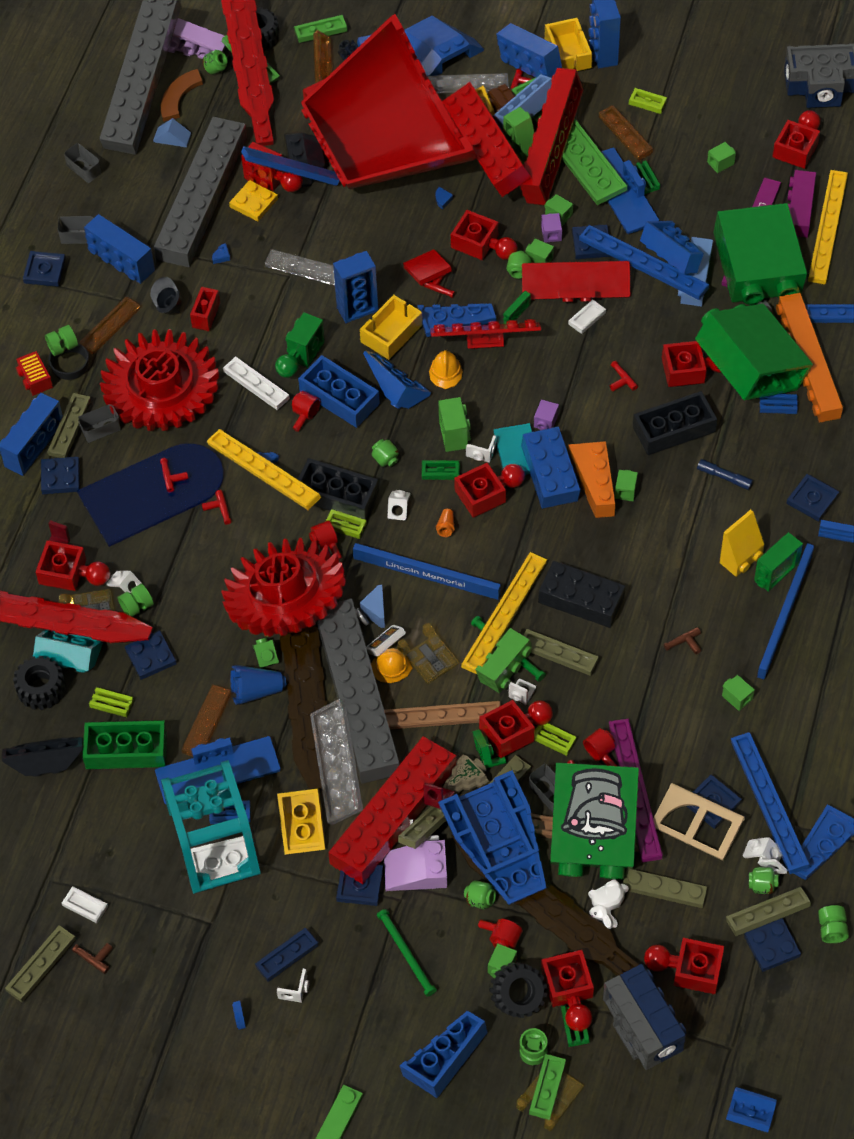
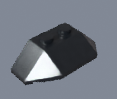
M304 132L284 134L288 159L320 168L325 167L322 147L314 135ZM302 176L303 183L301 187L311 186L314 179Z
M82 737L58 738L2 749V762L24 776L36 777L45 773H60L66 770L83 750Z

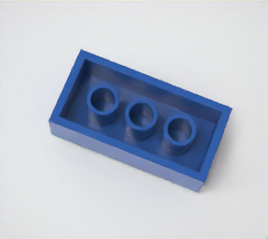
M592 0V4H590L591 16H589V23L591 28L588 29L590 37L588 45L590 50L593 51V62L597 63L598 69L618 65L621 21L615 0Z
M512 23L496 34L500 57L504 63L536 78L540 74L552 78L556 69L562 68L557 45Z
M98 214L84 227L88 250L92 254L101 257L105 263L113 265L119 272L125 273L131 280L141 284L155 271L151 248Z
M368 252L357 253L354 256L333 263L336 304L344 322L348 323L377 312L376 266Z
M323 355L298 378L300 392L304 390L320 398L321 406L356 428L380 404L378 390Z
M40 393L37 398L32 400L30 407L22 413L16 425L11 427L9 434L0 441V453L5 468L22 476L27 472L53 438L63 415L58 400Z
M559 427L523 434L521 447L541 508L578 501L580 488Z

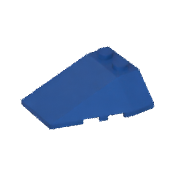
M430 16L404 30L415 51L416 59H419L429 80L442 73V63L465 52L471 58L484 51V48L474 38L434 16Z

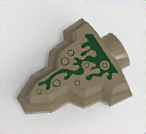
M463 754L456 760L457 765L452 769V776L446 780L443 788L455 791V794H458L463 789L470 791L476 787L481 788L489 784L484 774L486 772L484 764L478 758L472 761Z

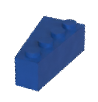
M646 221L640 239L646 245V248L656 252L658 257L664 258L668 261L669 265L675 266L684 275L697 273L704 253L694 243L689 242V238L686 235H681L682 230L679 227L675 228L673 221Z
M466 1011L450 1024L441 1035L435 1036L425 1048H420L410 1060L404 1061L400 1065L403 1077L438 1098L488 1033L485 1021L469 1011Z

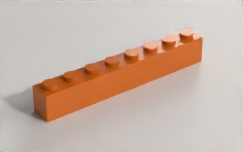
M801 293L780 296L779 302L776 304V311L778 315H781V325L813 363V366L802 382L803 386L807 387L808 400L812 401L813 414L818 417L819 423L841 419L843 407Z

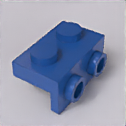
M736 1087L726 1120L768 1133L777 1100Z

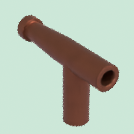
M696 627L672 641L664 643V648L668 651L674 646L687 642L694 654H699L701 649L693 638L701 634L700 629Z
M106 943L95 957L77 944L73 947L72 951L80 955L92 966L104 974L108 972L109 966L102 961L113 949L110 944Z

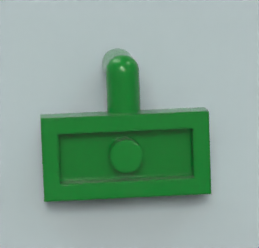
M480 729L472 731L475 748L486 769L506 764L505 757L491 759V756L494 755L491 743L489 744L487 736H483Z

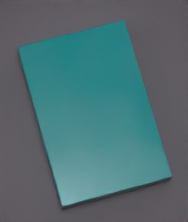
M530 423L494 429L493 433L497 436L496 445L502 469L509 464H517L523 468L525 475L530 474L521 447L523 434L532 432Z

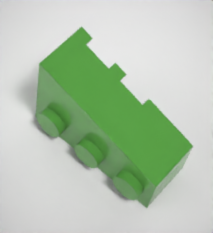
M518 107L503 116V133L524 165L528 158V149L533 143L534 129L530 114L521 107Z
M511 628L496 644L497 649L494 653H488L486 656L487 662L482 667L478 665L475 669L480 682L498 693L508 687L511 676L519 671L521 661L524 657L527 658L532 651L530 639Z

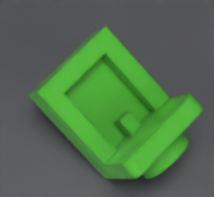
M267 637L256 640V644L252 646L255 650L259 668L279 663L273 640L268 641Z

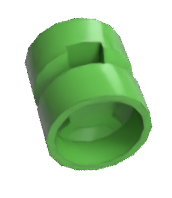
M69 325L59 328L58 332L52 331L45 335L47 345L54 356L64 353L65 349L71 350L78 346L76 336Z
M143 584L132 588L131 593L125 592L117 597L124 613L131 617L139 614L140 609L146 610L154 604Z
M837 905L821 908L818 915L819 922L822 925L820 929L822 941L826 943L846 941L849 938L848 925L845 923L847 921L845 908Z
M531 1028L524 1031L521 1035L520 1057L526 1064L538 1065L543 1062L545 1054H547L548 1044L544 1032Z

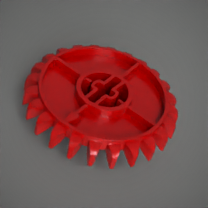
M155 329L152 332V343H148L143 334L138 333L139 347L136 348L126 339L127 354H124L116 347L114 348L115 358L118 363L106 358V366L110 372L101 370L102 379L106 383H100V387L104 393V402L106 405H112L109 406L111 413L114 415V407L123 423L132 421L133 428L139 429L142 426H146L147 431H153L155 428L160 427L162 431H168L169 426L174 425L176 428H180L183 425L182 422L186 420L193 422L195 414H203L206 411L205 404L213 402V393L218 390V381L216 380L219 378L218 368L214 369L216 367L215 357L208 359L209 348L206 346L199 352L198 338H195L187 347L185 332L181 334L178 342L174 343L172 330L168 329L165 341L161 342L159 334Z
M299 538L295 551H292L288 540L283 539L282 553H278L274 545L269 542L268 557L265 558L256 548L253 549L257 563L253 564L242 557L241 562L245 573L232 567L231 571L236 581L225 578L224 582L228 591H221L225 600L222 601L230 620L233 623H237L240 629H249L250 633L254 635L264 633L265 637H271L274 634L286 636L290 632H301L307 626L312 627L316 624L317 620L327 617V611L334 609L337 606L336 599L342 597L346 579L342 562L339 563L336 552L332 556L330 555L328 545H325L319 553L317 542L313 540L306 552L303 539Z

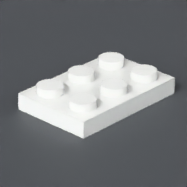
M243 836L191 849L196 872L209 874L211 880L238 872L237 865L248 857Z

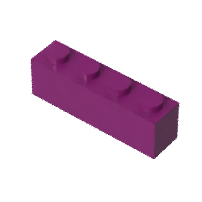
M795 170L794 177H790L789 187H792V190L788 192L787 201H791L788 207L797 237L808 238L816 172Z

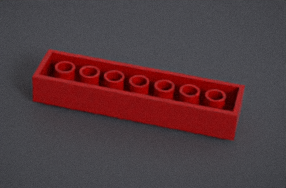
M557 68L552 76V85L547 91V100L542 106V115L537 123L538 128L533 134V143L528 149L527 161L524 162V166L531 178L522 183L520 187L526 202L529 204L545 205L549 200L584 91L576 69Z
M471 82L442 101L463 137H467L474 149L477 160L502 197L531 178Z
M423 736L328 852L330 865L340 871L342 870L346 875L354 878L359 883L364 884L376 866L381 863L397 843L398 836L410 826V820L413 819L414 821L425 808L423 785L428 783L441 787L452 774V769L456 766V755Z

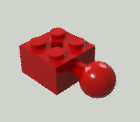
M808 110L803 112L799 116L798 123L787 120L774 143L773 158L805 169L819 141L820 131L817 129L820 126V117L815 111Z
M253 141L248 146L252 149L282 157V154ZM243 154L241 155L244 179L247 181L251 180L271 191H274L280 182L283 189L288 192H295L301 188L303 183L302 176L248 162Z
M466 210L451 233L452 249L480 260L484 259L490 248L495 249L497 256L503 260H508L509 255L518 250L517 244L512 238L503 237L499 240L496 239L498 237L497 221Z
M697 341L663 345L661 358L668 387L704 383L706 368L708 367L714 372L721 373L710 357H703L701 346Z
M485 463L455 477V492L474 518L505 503L506 489L504 486L506 485L511 488L520 486L525 479V472L521 466L509 464L503 468L501 475L497 477L489 464Z
M46 541L35 573L40 585L76 591L80 576L86 577L92 585L101 586L109 580L110 569L105 563L100 561L85 566L86 556L83 547Z
M511 700L480 716L479 729L483 736H487L489 744L491 743L497 755L502 758L532 743L535 732L533 724L537 726L546 725L552 719L553 711L547 702L538 700L533 702L529 706L527 713L524 714L514 700Z
M683 938L679 956L671 955L668 949L662 945H652L644 954V962L650 970L655 972L663 971L667 967L676 968L674 986L715 994L724 946Z
M578 950L542 959L541 971L547 984L552 1007L568 1004L569 1009L565 1015L568 1027L575 1031L587 1029L592 1023V1013L580 1001L593 998L594 987L583 951Z

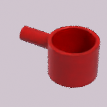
M304 390L297 393L292 400V411L300 415L293 426V429L297 432L300 431L306 419L311 420L314 418L321 403L320 398Z
M328 520L312 526L309 533L311 542L316 540L319 550L328 545L332 554L336 552L338 559H342L336 545L338 540L331 522Z
M599 728L583 740L586 751L596 761L602 760L606 766H617L608 756L615 749V740L607 730Z
M499 919L496 924L480 920L478 923L479 928L492 931L489 939L495 948L498 943L514 950L523 932L519 925L507 919Z

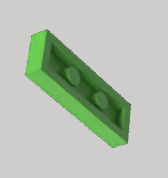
M343 15L294 26V30L299 43L346 32L347 25Z
M545 1054L529 1115L550 1120L566 1059Z

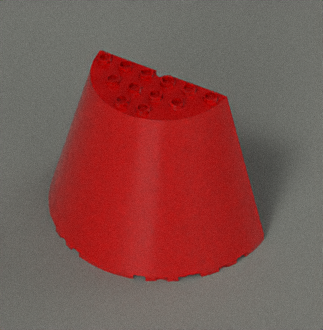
M396 14L386 20L301 101L303 106L301 111L306 119L310 118L311 122L308 123L341 184L343 187L347 186L349 190L477 159L467 137H462L431 81L428 79L419 59H416L415 51Z

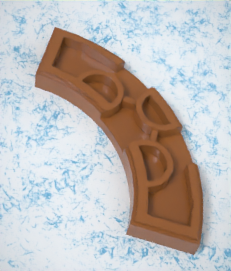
M198 69L181 75L165 91L161 101L163 122L169 121L172 118H180L178 109L182 96L193 88L203 85Z

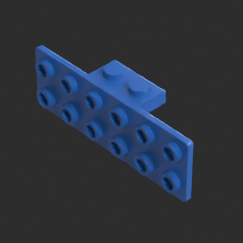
M615 148L602 151L601 153L627 185V191L607 200L627 234L644 229L646 221H659L644 196L646 182L644 178L639 176L637 167L633 166L630 160L623 162Z
M270 736L233 747L230 738H220L215 742L200 744L192 748L193 758L155 769L165 804L161 779L168 777L172 779L220 765V762L229 760L236 784L280 772V766ZM222 770L173 784L174 795L185 793V788L190 785L196 788L204 786L208 780H215L217 783L224 782Z

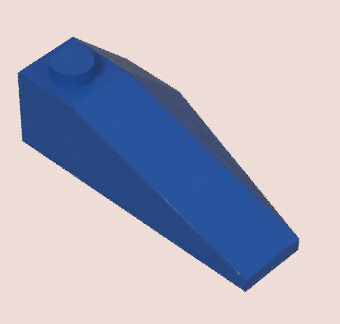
M364 351L363 354L385 397L391 401L390 404L398 409L401 407L409 409L430 396L431 392L416 380L413 382L406 378L408 374L393 368L394 365L377 353Z

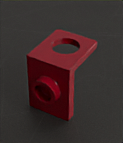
M50 520L48 523L51 532L49 541L68 544L70 536L67 526Z
M428 783L423 785L424 804L441 809L438 802L455 795V791Z

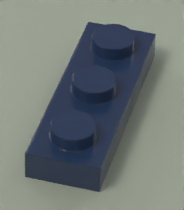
M304 928L255 963V966L267 982H269L318 947V942Z

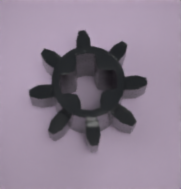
M344 40L339 44L340 50L337 52L343 60H346L358 46L354 40Z

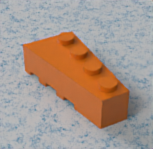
M606 441L568 445V455L574 467V472L580 480V485L585 491L595 518L614 516L615 499Z

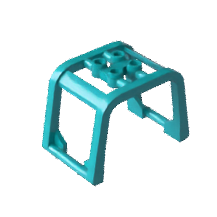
M229 760L220 762V765L169 779V777L161 779L169 816L173 818L193 894L261 874L250 825ZM222 770L224 782L217 783L215 780H208L204 786L196 788L190 785L185 788V793L174 795L173 784ZM235 806L238 818L186 833L182 820L191 817L196 820L201 819L204 815L218 814L226 807ZM242 832L248 857L237 865L238 872L213 880L210 879V875L207 873L196 872L190 847Z

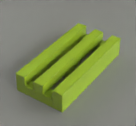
M637 88L634 89L629 99V105L659 114L662 113V109H664V105L667 103V97Z
M332 509L326 521L329 520L335 532L358 539L361 538V533H363L364 527L367 525V521Z
M96 687L89 706L90 708L127 717L134 700L133 697ZM97 700H98V701L105 702V703H108V704L113 705V706L116 705V706L124 707L125 710H124V709L117 708V707L109 706V705H106V704L98 703Z
M548 723L543 726H537L534 732L535 741L566 756L569 754V750L572 749L577 738ZM543 728V729H545V730H547V731H549V732H551V733H553V734H549V733H547V732H545V731H543V730H541V729ZM557 736H559V737H561V738H563V739H565V740H568L569 743H567V742H565V741L559 739Z

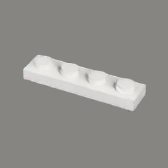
M236 356L223 367L224 373L276 410L290 399L289 394Z

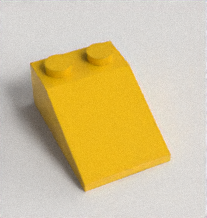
M749 510L724 531L720 564L736 577L741 572L745 573L754 561L757 562L764 554V542L752 510Z
M319 789L277 794L285 855L325 850Z

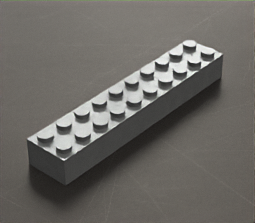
M180 0L142 1L101 132L100 141L103 149L137 154L182 7Z
M212 117L154 245L156 260L190 267L247 139L246 125L244 123Z
M353 600L339 601L334 609L327 611V617L317 620L316 623L361 784L390 777L399 766V760Z

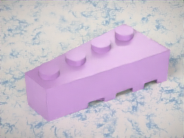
M178 18L168 52L180 51L186 56L194 54L198 58L203 59L205 54L214 50H220L224 53L226 46L221 42L224 37L222 34Z

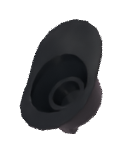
M168 277L158 279L153 284L150 293L156 309L160 313L179 314L183 298L175 283Z

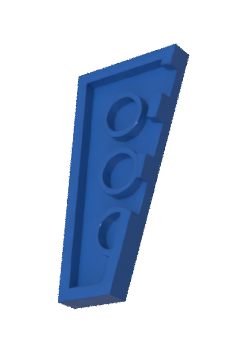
M451 304V307H440V305L424 307V305H417V309L422 312V323L426 337L431 336L430 328H434V325L437 324L452 327V324L455 323L470 326V323L481 322V325L488 324V322L496 321L492 304H468L467 306Z
M827 804L801 846L809 863V868L793 874L807 880L854 836V818Z

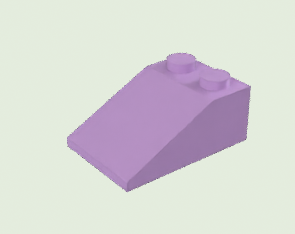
M445 840L424 841L416 849L405 846L390 850L384 858L386 891L447 888Z

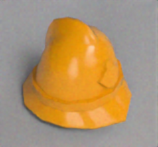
M447 350L436 355L429 370L430 380L437 387L443 389L456 386L460 382L463 373L459 360Z
M395 648L387 649L380 656L375 657L371 663L375 679L384 683L399 682L406 678L413 669L406 656Z

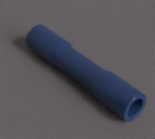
M703 459L698 463L697 469L707 474L725 479L746 490H750L753 480L745 476L727 471Z

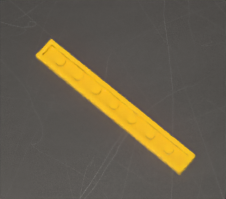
M830 170L808 282L826 285L848 175L847 172Z
M221 429L207 440L209 446L305 509L309 510L321 498L319 493Z
M529 553L462 662L461 668L477 674L475 670L477 666L482 667L487 662L486 656L488 653H493L496 644L504 635L547 564V559L534 553Z

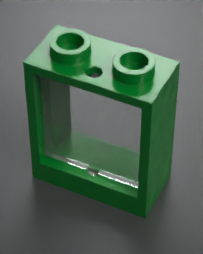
M789 532L757 560L754 578L756 584L768 592L799 565L803 543Z

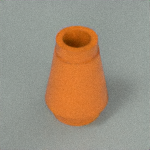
M444 509L436 525L437 533L442 537L451 536L455 530L453 511L451 509Z

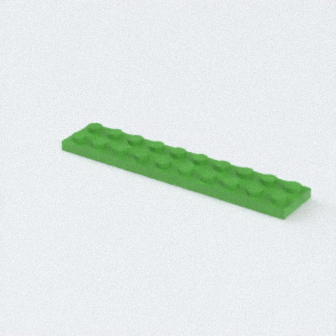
M536 77L511 89L514 96L521 92ZM542 109L531 118L537 127L538 119L542 115ZM574 119L562 160L596 205H599L627 191V185L577 120Z

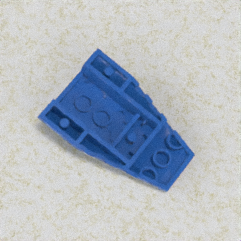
M513 770L495 777L493 783L458 797L455 794L438 802L455 840L508 905L546 889L530 806Z

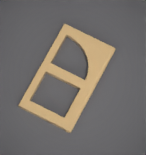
M671 783L653 820L657 830L724 861L745 817ZM682 806H697L699 809L686 835L661 824L665 817L675 809ZM707 812L732 822L718 851L694 840Z

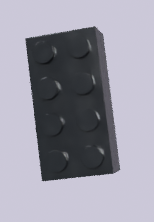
M702 391L633 414V429L647 455L716 432L717 418Z
M310 458L307 459L298 478L299 481L320 494L321 498L313 506L329 511L331 509L364 520L367 519L379 493L378 479Z
M553 561L539 589L538 603L611 628L624 599L625 585Z

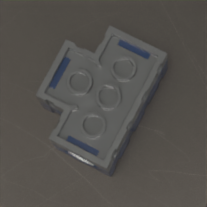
M854 44L787 46L784 65L787 95H805L807 108L841 106L843 93H854Z
M640 964L605 982L603 1000L613 1015V1026L633 1060L639 1058L645 1070H648L681 1053L684 1048L685 1034L687 1033L681 1022L678 1023L675 1019V1012L670 1004L667 1005L664 1001L665 997L661 988H656L653 983L654 979L648 969L645 970L643 965Z

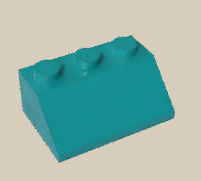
M44 630L35 638L33 657L39 658V656H44V659L50 657L52 662L55 660L61 668L72 667L76 668L78 672H87L95 666L103 641L93 640L85 636L65 635L51 630Z

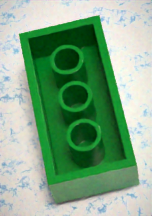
M165 721L85 723L83 744L85 768L112 769L166 766L167 730Z

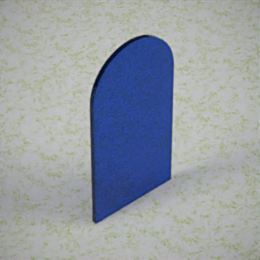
M180 444L79 489L77 494L95 522L100 534H102L110 547L212 498L221 487L223 467L218 456L210 449L197 444ZM162 458H167L171 475L183 472L188 474V479L173 482V492H167L162 464L160 463Z

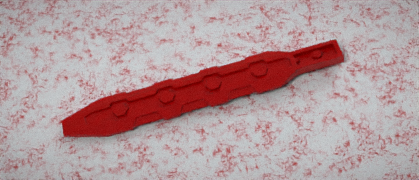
M221 0L223 15H225L228 28V42L231 45L233 55V69L236 72L240 105L251 117L255 142L262 146L273 145L274 141L268 114L274 102L272 86L269 84L268 65L263 52L262 34L258 26L255 0Z
M0 591L1 622L18 624V626L26 628L35 627L51 630L59 634L85 636L93 640L109 643L149 640L153 627L122 612L85 608L77 604L46 601L43 598L24 597Z

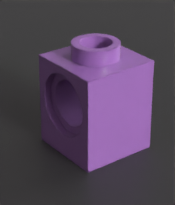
M559 213L541 215L544 242L562 241Z
M541 400L534 416V428L539 430L553 428L558 417L559 404Z

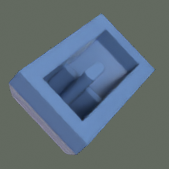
M172 118L158 127L153 141L155 143L187 147L191 132Z
M378 585L360 602V610L380 628H385L382 585Z

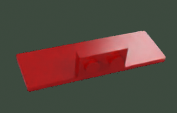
M630 262L523 263L522 293L527 291L531 294V299H562V302H573V298H580V302L591 301V298L630 297Z
M527 319L525 323L509 320L506 321L507 324L491 321L488 322V325H481V322L470 323V326L455 323L452 324V327L437 324L434 325V328H430L431 337L467 335L468 349L504 347L503 333L540 331L541 326L535 319Z

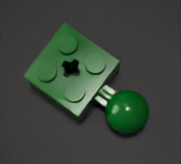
M303 312L300 318L296 319L294 328L287 333L285 338L288 354L280 356L275 363V369L280 376L289 378L297 373L299 365L307 368L310 366L325 342L322 319Z

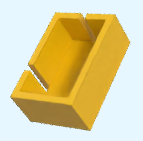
M578 18L545 24V40L558 46L562 68L576 69L577 71L592 68V52Z
M393 295L372 316V320L369 319L360 328V341L389 360L423 325L422 312L410 304L407 306L405 301Z

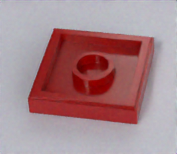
M434 249L403 263L404 269L420 286L451 272V266Z

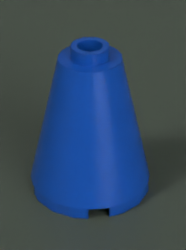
M239 665L232 666L234 670L231 671L230 676L231 692L236 694V698H233L236 705L282 692L283 687H286V678L282 676L281 672Z

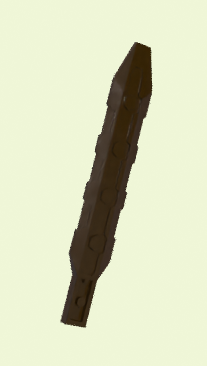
M314 625L312 627L307 626L298 633L290 632L286 636H280V642L285 663L284 676L288 690V713L292 725L294 762L309 790L325 789L333 760L332 739L329 735L327 701H325L324 674L319 654L318 628Z
M452 834L453 840L455 841L457 847L459 848L469 867H471L480 876L487 880L485 875L472 861V859L468 856L464 849L459 845V843L455 840ZM545 880L546 889L514 903L520 905L542 927L550 930L565 942L570 950L573 952L582 950L586 961L602 964L616 976L638 966L634 960L616 946L611 930L596 918L589 916L574 903L573 899L564 892L561 893L548 881Z

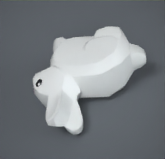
M614 879L597 890L589 891L588 895L592 899L594 906L589 911L590 915L597 920H602L608 929L616 928L618 923L611 915V910L620 907L625 893L629 890L628 886L620 884Z

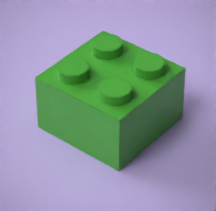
M460 397L439 400V424L445 451L466 449L468 441L471 440L469 432L470 422L469 419H466V405L462 404Z

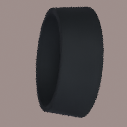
M78 343L77 347L71 350H64V353H79L86 360L85 364L74 372L56 370L54 363L62 354L54 356L50 352L49 364L57 377L64 380H73L81 377L87 371L88 352L83 345Z

